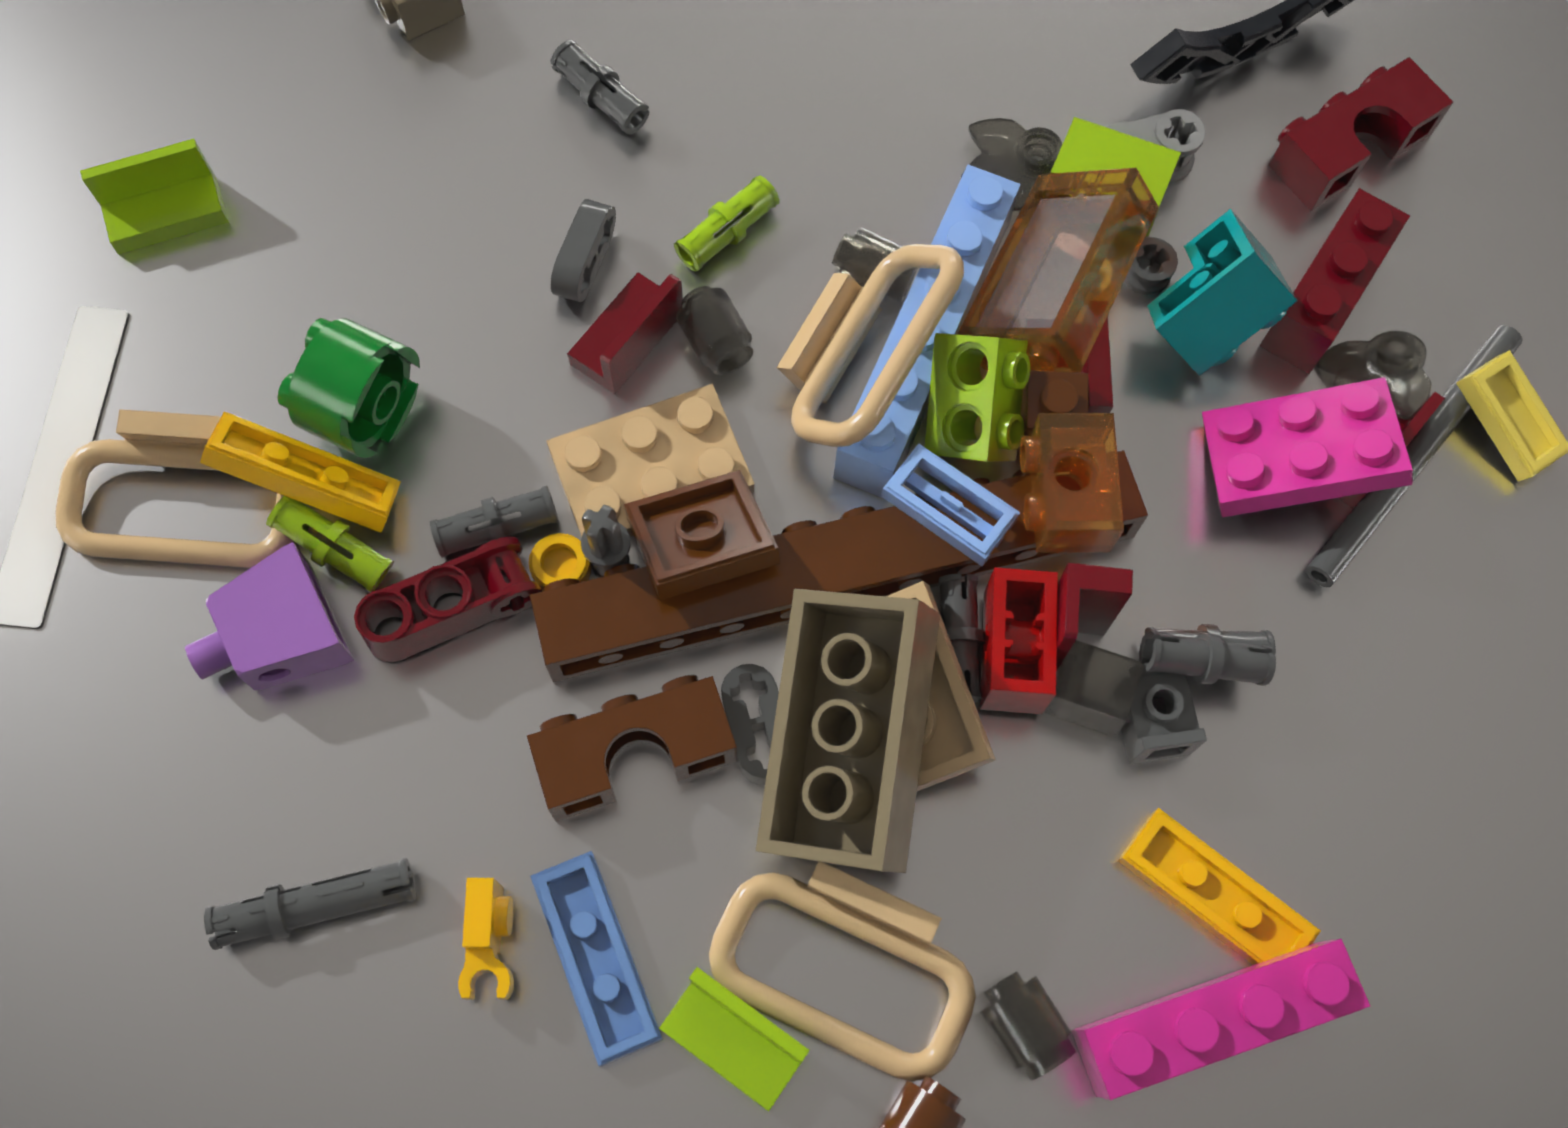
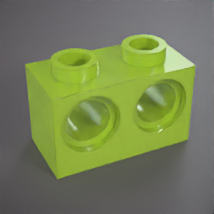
M935 333L925 436L926 449L937 456L985 462L1016 461L1017 449L1021 445L1024 436V421L1021 416L1023 388L1026 386L1030 376V360L1027 355L1028 340ZM986 356L988 372L986 377L982 379L980 364L983 357ZM978 416L982 422V433L979 440L974 432V425Z

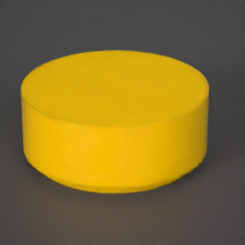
M564 533L548 535L536 543L529 555V571L533 581L540 585L542 591L546 585L557 580L572 578L579 580V582H584L590 578L591 562L585 558L582 552L581 541L572 535Z

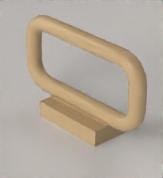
M913 244L903 246L890 253L878 264L864 287H861L850 274L834 273L776 367L801 391L794 403L791 415V424L797 436L810 443L843 447L861 441L876 428L959 289L964 277V261L957 250L944 245ZM912 268L940 269L935 282L858 411L848 420L839 423L815 419L818 407L821 403H827L882 311L879 305L896 278Z
M119 409L116 433L125 438V440L105 439L91 441L78 448L66 461L61 475L55 510L56 528L64 543L75 552L84 555L251 568L283 546L294 541L275 528L271 529L270 534L265 540L255 544L94 533L84 527L82 523V509L86 484L90 472L96 466L104 463L216 470L201 464L200 460L204 447L221 416ZM277 493L276 504L284 495Z
M819 861L808 884L791 876L775 872L755 875L742 883L728 902L713 935L709 951L711 973L715 980L755 1010L893 1077L908 1081L924 1080L926 1076L931 1078L947 1067L956 1054L972 1017L976 999L973 977L965 964L949 951L931 943L942 919L941 917ZM769 899L781 901L931 972L944 980L949 992L948 1003L927 1048L917 1053L905 1052L743 973L736 964L735 953L757 905Z

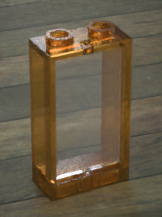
M1123 168L1039 174L957 334L1028 340L1026 354L1030 360V370L1081 373L1159 209L1138 169ZM986 356L983 357L980 364L984 370H988Z

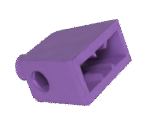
M294 542L283 546L210 594L206 600V605L217 631L185 646L187 657L196 674L202 680L233 666L238 677L253 690L267 689L354 661L310 563Z

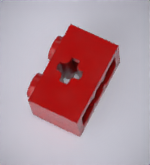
M994 567L984 591L983 601L985 644L982 645V699L980 700V710L1043 714L1055 697L1058 572Z

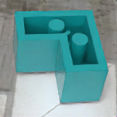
M1231 209L1184 246L1194 268L1147 305L1156 330L1199 376L1210 367L1218 366L1228 361L1236 353L1239 345L1260 329H1267L1278 323L1285 316L1288 308L1298 301L1272 256Z

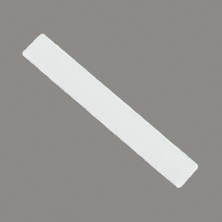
M80 306L77 309L0 571V625L37 628L42 624L64 545L56 528L55 517L61 475L66 461L78 448L93 441L128 316L126 310Z

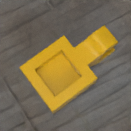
M467 878L462 942V947L466 949L464 968L458 981L460 996L465 1000H474L476 993L475 983L479 976L487 972L494 973L497 977L498 986L496 991L498 999L509 1000L514 989L512 972L497 956V954H500L501 937H510L512 933L513 899L512 896H503L504 887L495 878Z

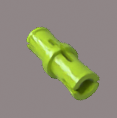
M758 175L726 203L718 201L708 210V217L682 239H678L674 243V249L681 261L689 269L696 272L729 243L737 245L746 237V229L780 203L777 191L766 178Z
M283 496L267 518V526L275 528L311 552V560L321 567L328 563L366 587V590L370 593L378 588L394 563L390 558H385L370 546L348 533L350 526L340 519L333 523L312 508L289 497ZM312 527L352 553L353 559L347 558L309 533L308 528Z

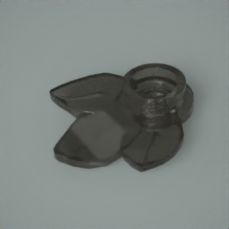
M1004 118L986 119L969 125L968 132L982 152L969 165L1021 184L1013 211L1028 209L1039 203L1046 195L1050 173L1062 146L1059 136L1052 130L1042 127L1026 131L1016 121ZM1031 156H1038L1043 160L1034 159Z
M1388 331L1375 336L1370 341L1358 340L1339 343L1328 349L1317 363L1319 369L1336 375L1333 387L1385 377L1396 415L1403 420L1411 419L1429 398L1431 392V380L1422 369L1426 361V347L1420 338L1408 332Z

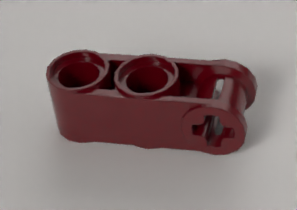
M501 537L481 545L475 551L441 565L433 566L424 572L383 589L372 591L364 596L356 606L354 614L355 626L374 656L382 661L397 662L499 618L518 614L532 606L530 594L543 591L537 582L531 581L520 558L523 550L520 541L516 537ZM501 572L506 573L510 581L509 583L505 582ZM458 593L462 595L458 605L452 609L443 611L433 608L436 600L444 594ZM389 617H400L403 619L401 626L394 633L385 636L374 634L376 627L384 619Z

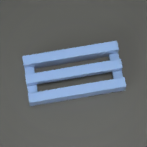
M921 444L915 447L883 487L881 495L882 498L980 566L985 564L991 552L998 547L1007 531L1013 527L1020 515V512ZM917 467L921 468L998 522L993 527L964 507L963 503L946 491L942 492L914 472ZM903 485L913 490L915 493L929 501L931 504L942 510L944 513L958 521L960 524H962L963 526H965L966 528H968L984 540L981 541L980 539L972 535L970 532H968L967 530L956 524L954 521L943 515L941 512H939L938 510L927 504L925 501L911 493L909 490L904 488Z

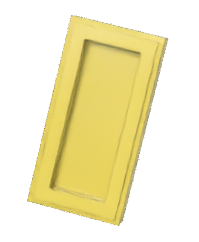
M1510 350L1496 356L1456 382L1518 482L1535 476L1568 453L1566 438Z

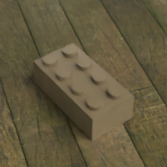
M794 588L755 851L882 872L906 873L939 628V612L919 599Z

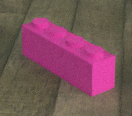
M1342 939L1313 943L1273 959L1254 964L1072 1029L1071 1032L1095 1096L1113 1100L1371 1006Z

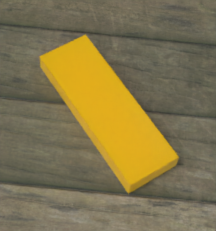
M223 412L204 447L200 463L380 533L388 519L401 481L228 412Z
M1160 808L1153 811L1118 859V862L1252 965L1311 945L1321 932L1320 929Z

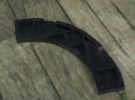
M1285 0L1255 16L1224 27L1205 31H1184L1175 28L1131 63L1130 66L1140 81L1155 84L1177 83L1182 78L1180 74L1191 72L1194 78H1203L1231 68L1298 36L1299 32L1296 27L1320 11H1323L1327 17H1330L1354 0Z

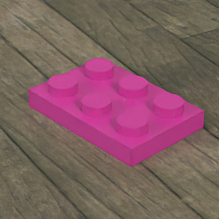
M1385 377L1202 412L1222 517L1412 485L1413 469Z

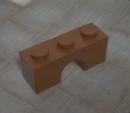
M697 675L678 677L665 683L662 686L663 692L639 700L635 694L619 696L605 702L601 706L602 712L577 719L575 714L557 716L543 722L540 725L541 731L527 735L546 805L554 820L557 822L617 802L610 779L611 766L616 756L623 749L633 744L648 743L662 749L672 763L677 782L737 762V746L713 676L698 680Z

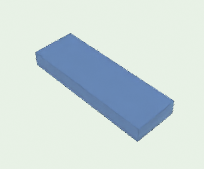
M587 852L531 875L532 883L598 1066L602 1067L662 1041L663 1037L593 852Z

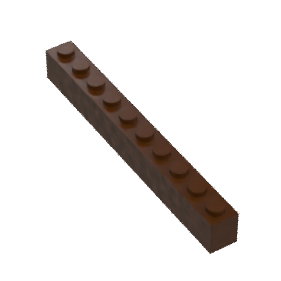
M1093 450L1077 455L1068 464L1048 469L1044 464L1030 465L1018 470L1011 478L990 482L988 478L973 479V481L1020 512L1016 523L1007 531L1001 543L991 552L990 557L983 566H980L895 506L875 510L872 506H862L845 512L838 520L818 525L812 520L800 521L784 528L781 534L773 535L779 548L781 564L665 600H659L647 567L640 568L637 564L615 566L604 573V577L579 582V580L572 578L557 580L546 585L543 588V592L530 594L545 666L552 681L557 682L789 624L794 588L885 597L921 581H924L930 588L939 586L938 579L944 575L959 573L962 574V580H965V575L967 574L975 576L989 574L993 572L994 567L1013 568L1133 538L1148 517V513L1125 451L1122 450L1103 455L1102 451ZM949 492L950 495L962 502L964 507L993 527L998 522L956 492ZM917 493L914 494L981 541L984 540Z

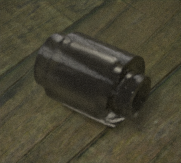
M860 227L855 236L847 233L844 234L834 254L832 265L840 268L838 273L850 274L861 287H864L878 264L890 253L903 246ZM918 268L909 269L898 276L883 301L887 302L890 297L902 302Z
M701 286L685 295L681 301V307L677 311L676 320L701 364L705 367H710L715 375L729 374L744 366L754 353L750 345L752 335L726 290L723 288Z
M1018 971L983 992L990 1004L980 1011L982 1017L1014 1068L1022 1067L1031 1081L1048 1073L1076 1053L1075 1048L1068 1039L1072 1034L1071 1029L1036 975L1024 982Z

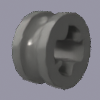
M1144 237L1137 240L1130 247L1121 270L1122 278L1126 285L1136 293L1143 295L1160 293L1169 285L1178 265L1177 253L1172 245L1163 239ZM1141 260H1151L1150 266L1157 263L1160 266L1158 273H1149V266L1144 270L1140 268Z

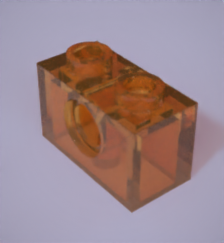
M1039 413L1030 436H1023L1020 444L1022 473H1031L1032 493H1026L1024 499V526L1026 531L1035 532L1036 552L1110 553L1124 531L1114 413ZM1055 477H1070L1080 485L1081 490L1072 491L1065 489L1057 482Z

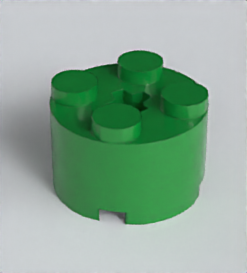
M319 318L307 331L305 337L306 349L301 355L295 371L288 374L279 387L278 403L280 406L288 409L290 419L296 427L358 457L370 458L377 454V452L369 448L379 439L390 443L402 428L412 409L419 384L409 380L410 367L412 364L420 368L419 356L414 349L350 319L340 318L331 322L325 318Z

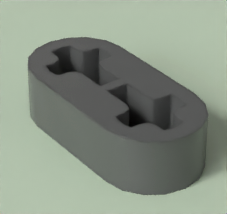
M590 199L583 200L554 263L550 283L553 295L579 303L585 300L613 236L616 222L615 207Z
M742 664L733 668L724 678L721 686L722 705L737 746V764L742 775L750 782L765 785L767 769H763L760 760L749 761L747 756L756 752V739L754 735L756 731L764 730L767 743L771 748L779 691L772 674L764 667L755 664ZM751 681L754 690L765 689L766 693L759 696L758 710L760 717L750 719L744 700L733 701L732 697L740 694V684Z

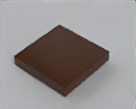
M740 470L624 504L627 520L660 601L781 564L779 548Z

